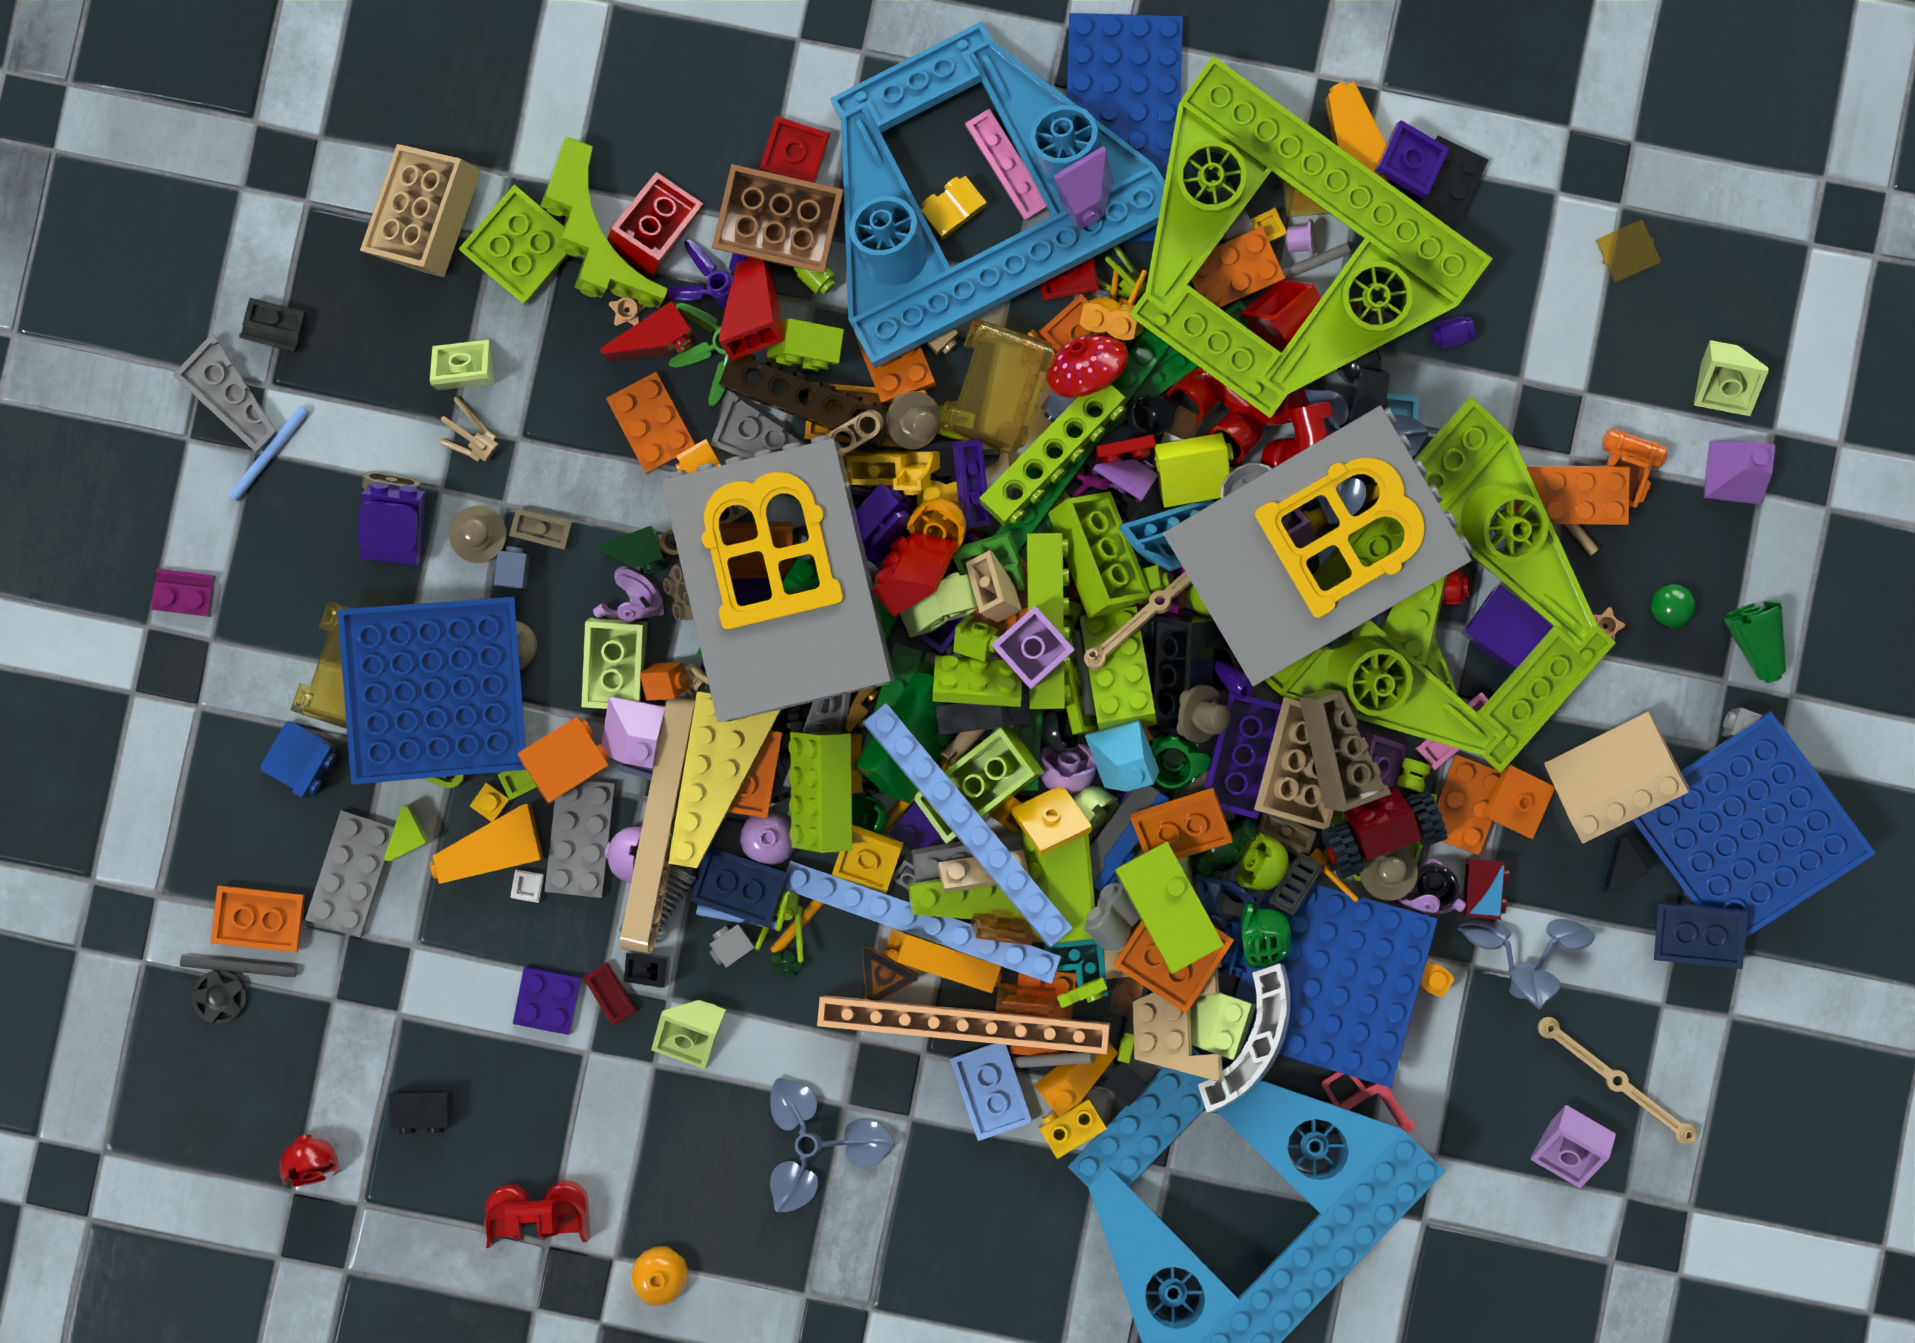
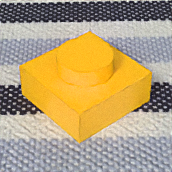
M1276 208L1250 219L1253 230L1261 226L1263 227L1269 243L1287 235V231Z
M485 783L470 804V807L493 822L499 817L510 800L491 784Z

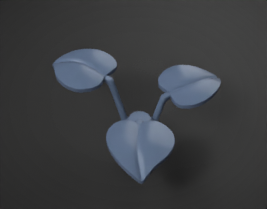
M1304 390L1306 403L1330 401L1331 411L1334 412V415L1324 418L1326 433L1341 429L1339 426L1343 425L1349 416V407L1346 400L1340 394L1332 391ZM1394 415L1398 423L1393 425L1398 435L1404 433L1413 448L1408 452L1413 458L1428 436V429L1414 418L1405 415ZM1351 477L1337 485L1336 491L1350 515L1353 516L1365 502L1366 487L1363 481L1355 478L1350 479ZM1319 495L1318 501L1326 515L1327 521L1330 524L1340 523L1327 498Z
M1474 918L1463 922L1457 929L1470 942L1483 949L1494 950L1504 945L1509 965L1508 974L1511 975L1509 992L1517 998L1528 999L1538 1009H1541L1548 1000L1557 995L1561 987L1560 981L1553 974L1540 970L1552 947L1559 943L1562 948L1575 951L1588 947L1595 940V933L1575 921L1567 919L1553 920L1546 928L1547 934L1552 939L1549 941L1536 967L1534 968L1529 964L1522 963L1515 968L1511 943L1507 940L1511 936V930L1505 924L1495 919Z
M782 1078L775 1080L770 1097L771 1113L776 1124L784 1130H793L800 1124V1136L795 1141V1150L800 1155V1160L802 1161L801 1166L794 1161H786L779 1164L773 1170L770 1179V1189L776 1212L796 1210L813 1199L818 1190V1177L814 1172L805 1170L807 1167V1157L817 1155L822 1147L847 1145L845 1151L847 1159L855 1166L861 1168L876 1165L894 1147V1140L887 1129L869 1119H858L849 1123L845 1129L847 1140L821 1141L817 1134L806 1132V1124L804 1120L811 1119L816 1113L817 1098L815 1093L808 1086L799 1082Z

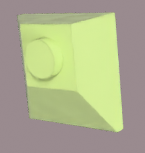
M1710 340L1701 362L1694 406L1751 416L1768 374V367L1738 345Z
M697 1000L663 1010L651 1050L705 1070L726 1009Z

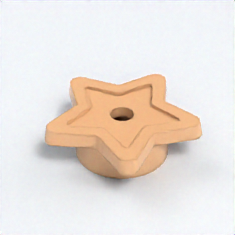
M628 296L622 297L618 301L609 302V306L616 313L614 320L616 326L625 322H629L634 326L639 323L638 314L645 306ZM625 308H629L630 311L626 313Z
M1611 607L1607 608L1602 615H1593L1597 625L1613 640H1615L1616 632L1625 627L1623 622L1618 621L1614 617ZM1604 623L1608 625L1607 629L1603 628Z

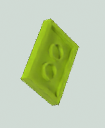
M935 655L933 701L1021 707L1022 679L1005 660L987 659L984 662L974 658Z

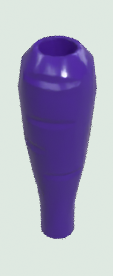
M1214 655L1213 669L1226 688L1237 698L1249 696L1253 686L1248 677L1237 668L1225 663Z

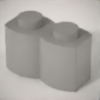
M1110 883L1102 889L1097 907L1088 913L1084 925L1086 932L1104 950L1121 949L1129 938L1132 927L1139 920V916L1121 883Z

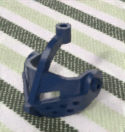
M1199 873L1193 877V889L1213 926L1221 932L1225 931L1227 924L1226 919L1218 909V900L1221 892L1236 903H1244V906L1246 904H1253L1254 907L1260 903L1258 895H1249L1247 889L1239 885L1237 881L1219 880L1202 876ZM1208 890V897L1206 898L1205 892Z

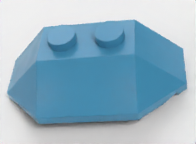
M1211 499L1187 504L1122 524L1119 529L1132 547L1147 561L1169 571L1181 568L1182 565L1163 533L1210 506L1214 501Z

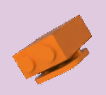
M575 717L517 753L519 760L547 804L608 767L606 760L609 759V756L601 744L596 746L590 736L594 732L585 719L580 721L578 717Z

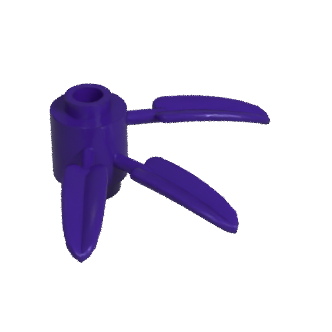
M685 239V247L701 273L704 276H709L707 279V289H704L703 286L665 287L667 288L665 298L681 301H700L703 299V295L710 294L722 308L726 309L731 284L734 283L733 275L736 263L746 260L747 256L732 254L729 265L731 274L725 271H715L717 266L707 253L693 240Z

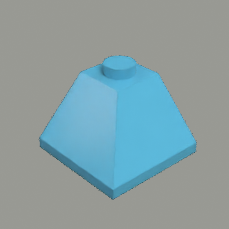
M1140 719L1085 735L1104 788L1127 792L1154 784L1159 769Z

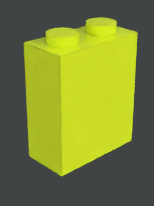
M1222 433L1156 444L1154 449L1159 493L1164 508L1221 498V485L1227 475L1233 471V467H1229V460H1233L1231 443H1225Z

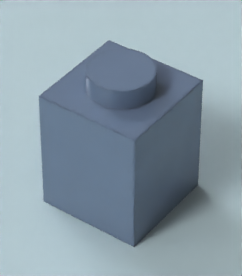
M507 546L506 551H498L494 585L527 590L531 556L524 554L523 548Z

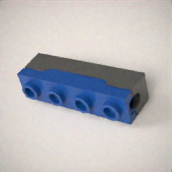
M1155 784L1128 791L1089 843L1093 886L1099 891L1105 885L1114 883L1117 878L1114 870L1122 862L1124 864L1128 863L1136 852L1133 847L1139 839L1130 819L1131 813L1168 802L1169 795L1160 790Z

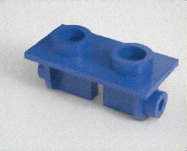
M1233 915L1232 921L1227 925L1226 935L1234 941L1221 960L1222 967L1218 968V971L1242 977L1243 972L1246 973V970H1244L1246 961L1244 951H1241L1243 947L1241 918Z

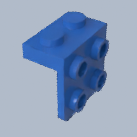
M288 721L282 727L262 762L261 770L293 788L292 792L302 798L310 797L319 789L322 783L320 778L324 771L328 770L336 759L335 752L338 747L298 724Z

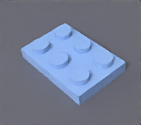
M992 1043L950 1058L978 1141L1033 1123L1005 1044Z

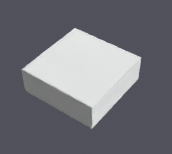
M516 869L510 898L540 903L545 874Z

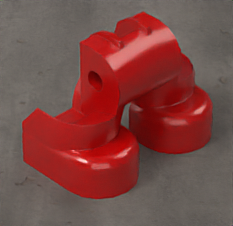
M1202 368L1189 371L1164 396L1168 400L1178 389L1183 390L1199 406L1200 414L1195 419L1197 422L1219 402H1222L1230 410L1208 433L1212 435L1217 430H1223L1240 446L1241 454L1230 466L1233 469L1261 441L1263 427L1253 417L1250 403Z
M1303 387L1289 393L1271 418L1251 405L1253 417L1264 426L1283 425L1293 422L1295 436L1275 439L1269 442L1263 449L1261 464L1268 465L1271 469L1334 433H1326L1324 418L1334 415V412L1331 411L1330 401L1306 403Z
M565 1180L556 1183L548 1190L544 1200L530 1201L529 1195L520 1186L505 1184L494 1190L486 1201V1216L484 1220L486 1248H491L494 1245V1238L513 1237L518 1239V1241H523V1223L537 1224L539 1240L563 1233H579L582 1242H587L591 1238L587 1192L580 1184L574 1181Z

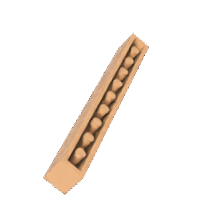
M828 995L820 997L817 1026L1098 1054L1108 1053L1110 1023Z

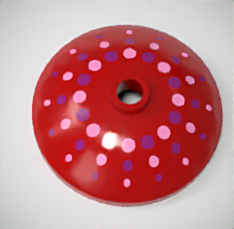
M1091 333L1080 336L1064 345L1053 356L1046 371V381L1050 389L1062 397L1075 398L1090 395L1108 386L1122 373L1128 362V349L1123 340L1117 339L1108 333Z

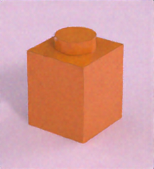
M683 662L655 663L640 673L646 700L676 699L690 689L689 678Z

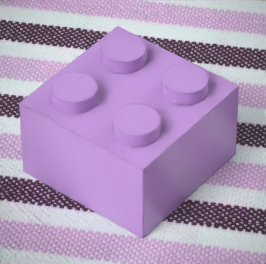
M1036 606L991 645L1030 689L1075 650Z

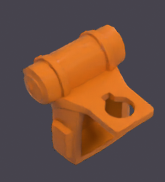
M1610 428L1602 439L1603 450L1609 452L1606 465L1601 466H1630L1629 506L1637 508L1638 504L1645 500L1650 489L1651 482L1648 478L1653 467L1659 469L1667 459V447L1658 444L1656 441L1651 442L1627 434L1623 430L1619 431Z

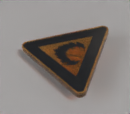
M868 945L863 947L866 999L882 1000L918 981L919 974L892 960Z

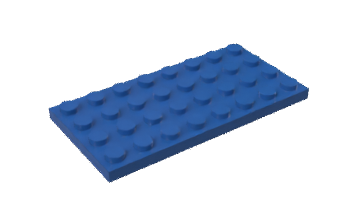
M1069 13L1067 98L1079 107L1086 109L1102 125L1154 163L1165 180L1178 105L1181 101L1183 16ZM1085 138V139H1083V140H1081V141L1089 142L1090 140H1088L1087 138ZM1157 225L1124 242L1154 243Z

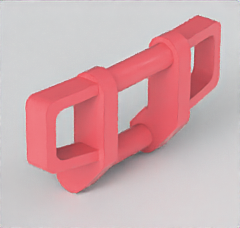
M1334 1072L1321 1081L1322 1088L1335 1106L1350 1110L1363 1100L1378 1093L1396 1120V1127L1402 1128L1406 1133L1416 1128L1413 1120L1407 1118L1386 1086L1376 1083L1364 1086L1358 1078L1349 1076L1358 1086L1359 1090L1338 1103L1329 1088V1084L1344 1074Z

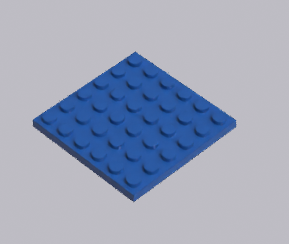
M514 597L337 609L351 785L526 770L517 756V753L526 748Z
M1771 710L1681 770L1689 786V793L1633 819L1636 826L1695 905L1748 910L1746 938L1876 854L1867 839Z
M1296 879V880L1302 882V883L1305 884V885H1306V883H1307V882H1305V881H1303V880ZM1279 884L1273 889L1264 892L1260 909L1277 910L1268 904ZM1318 885L1294 918L1286 915L1292 936L1291 952L1284 959L1268 965V967L1277 964L1285 966L1290 989L1289 1024L1279 1054L1392 1088L1439 919L1357 896L1359 901L1354 902L1342 891ZM1289 887V888H1288V889L1292 890L1293 892H1295V893H1297V894H1300V893H1301V892H1299V891L1293 889L1292 887ZM1284 895L1281 897L1291 904L1295 902ZM1245 962L1244 970H1246V973L1243 972L1242 977H1240L1235 995L1236 998L1257 1004L1256 987L1252 973L1265 969L1263 966L1258 969H1252ZM1255 1009V1012H1254V1015H1253V1018H1252V1021H1251V1025H1250V1028H1249V1031H1248V1034H1247V1037H1246V1040H1245V1043H1244V1044L1247 1043V1041H1248V1039H1249V1036H1250V1034H1251V1031H1252V1029L1254 1028V1024H1255V1020H1256V1014H1257V1009Z

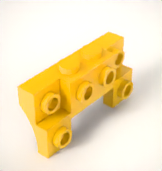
M851 450L843 455L849 485H860L861 488H875L881 483L887 485L888 488L893 486L894 490H904L905 495L921 494V490L931 485V473L940 469L939 451Z

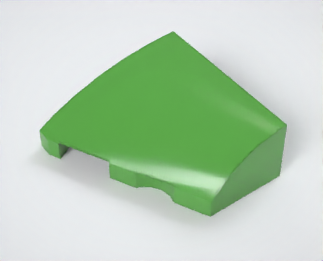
M1011 532L961 545L959 550L953 555L962 576L969 574L966 562L990 550L1017 587V590L1022 591L1027 588L1024 570Z

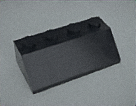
M1155 614L1149 620L1147 669L1157 725L1147 726V728L1181 736L1177 732L1182 692L1190 690L1197 685L1212 687L1215 642L1214 619L1192 615Z

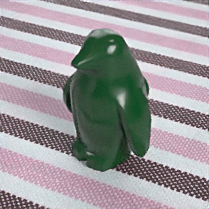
M1246 816L1227 821L1233 838L1232 843L1189 856L1201 874L1212 877L1214 872L1218 870L1220 872L1229 871L1239 863L1249 840H1256L1257 823L1252 818Z

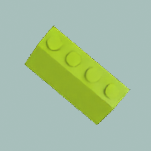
M1111 491L1069 498L1048 512L1055 533H1062V540L1068 539V557H1065L1088 618L1112 614L1150 598V591L1132 545L1119 529L1123 522Z
M1021 828L1023 851L1030 877L1072 927L1057 942L1093 939L1084 929L1088 913L1095 908L1089 833L1040 856ZM1030 925L1031 941L1044 942Z

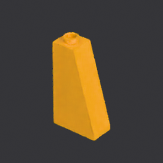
M1343 81L1329 89L1331 93L1325 99L1333 143L1382 179L1390 182V179L1375 171L1386 143L1355 82L1353 81L1346 85Z
M524 804L433 855L434 862L430 863L433 878H438V882L441 884L543 860L544 856L532 804Z
M895 928L891 929L883 952L884 955L898 963L992 993L994 987L999 985L1002 976L1000 965Z

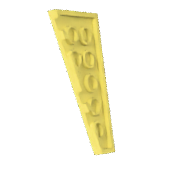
M697 691L669 864L699 868L720 824L728 813L730 805L739 792L781 710L730 722H717L711 693Z

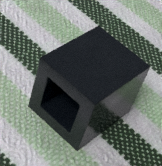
M1112 1061L1102 1073L1104 1076L1102 1080L1103 1085L1128 1107L1148 1086L1140 1076L1121 1061H1118L1117 1064Z

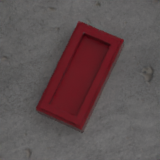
M609 962L583 977L612 1026L638 1011Z

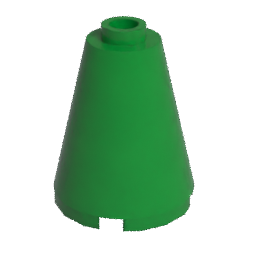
M1778 600L1763 601L1764 606L1755 607L1754 603L1748 604L1729 612L1727 618H1724L1725 625L1759 680H1764L1765 683L1780 680L1782 678L1781 675L1786 672L1783 609L1781 602Z

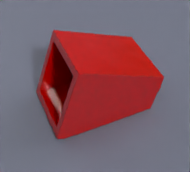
M1283 280L1270 287L1240 314L1257 336L1282 353L1321 297L1313 284Z

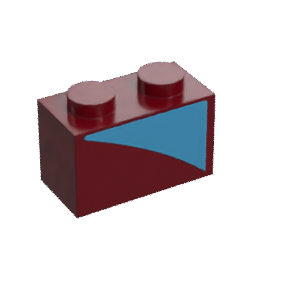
M1466 858L1462 899L1466 906L1462 910L1461 916L1501 920V914H1505L1507 907V898L1503 896V885H1507L1509 880V869L1505 868V862Z

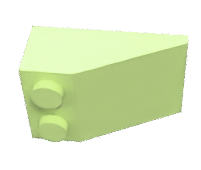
M592 617L585 621L582 707L607 709L610 696L641 702L642 681L640 673L644 671L648 621L636 620L630 623L622 619Z
M1219 992V995L1197 997L1190 1008L1192 1045L1236 1060L1242 1052L1257 1004Z

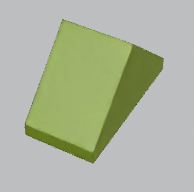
M401 806L383 860L395 861L431 843L413 806Z

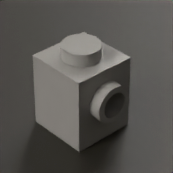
M1744 708L1731 709V712H1728L1723 723L1725 729L1722 736L1732 737L1763 715Z
M739 923L730 930L727 926H724L712 936L715 941L710 943L712 950L709 952L718 965L723 963L727 968L755 948V943L741 923Z

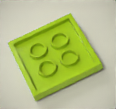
M516 185L511 187L459 248L465 256L524 306L568 257V254L563 249L557 247L564 226Z

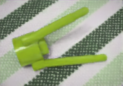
M1116 245L1113 249L1130 271L1129 274L1109 256L1105 258V261L1123 278L1119 284L1122 290L1117 288V296L1126 300L1130 297L1140 273L1122 249ZM1098 278L1099 286L1111 292V285ZM1143 282L1136 299L1146 289L1147 284Z
M784 890L776 912V917H778L776 930H781L784 920H791L795 916L798 962L802 963L803 936L801 916L803 907L798 905L800 899L798 894ZM763 926L755 945L756 950L761 948L770 928Z

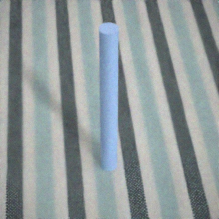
M302 406L296 409L228 494L237 502L307 416L309 412Z

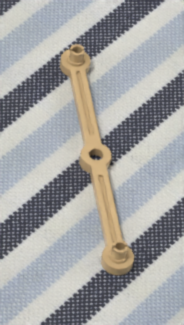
M1187 573L1181 574L1166 589L1152 593L1149 603L1098 648L1095 647L1087 650L1084 655V662L1091 670L1103 668L1106 664V657L1156 613L1167 612L1171 608V600L1192 583ZM1159 598L1165 599L1162 605H1157L1156 600Z
M1546 1016L1539 1020L1537 1029L1541 1036L1550 1039L1554 1038L1603 1076L1609 1089L1615 1092L1622 1091L1671 1129L1679 1143L1690 1145L1695 1142L1697 1131L1694 1126L1677 1121L1632 1086L1624 1072L1612 1070L1560 1030L1559 1022L1556 1019ZM1616 1076L1621 1078L1619 1085H1614L1613 1079Z

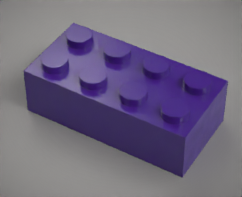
M1227 692L1224 705L1230 710V723L1222 733L1216 734L1210 757L1211 761L1207 769L1202 791L1214 788L1222 810L1258 819L1259 811L1254 810L1282 705L1250 696L1237 698L1231 692Z

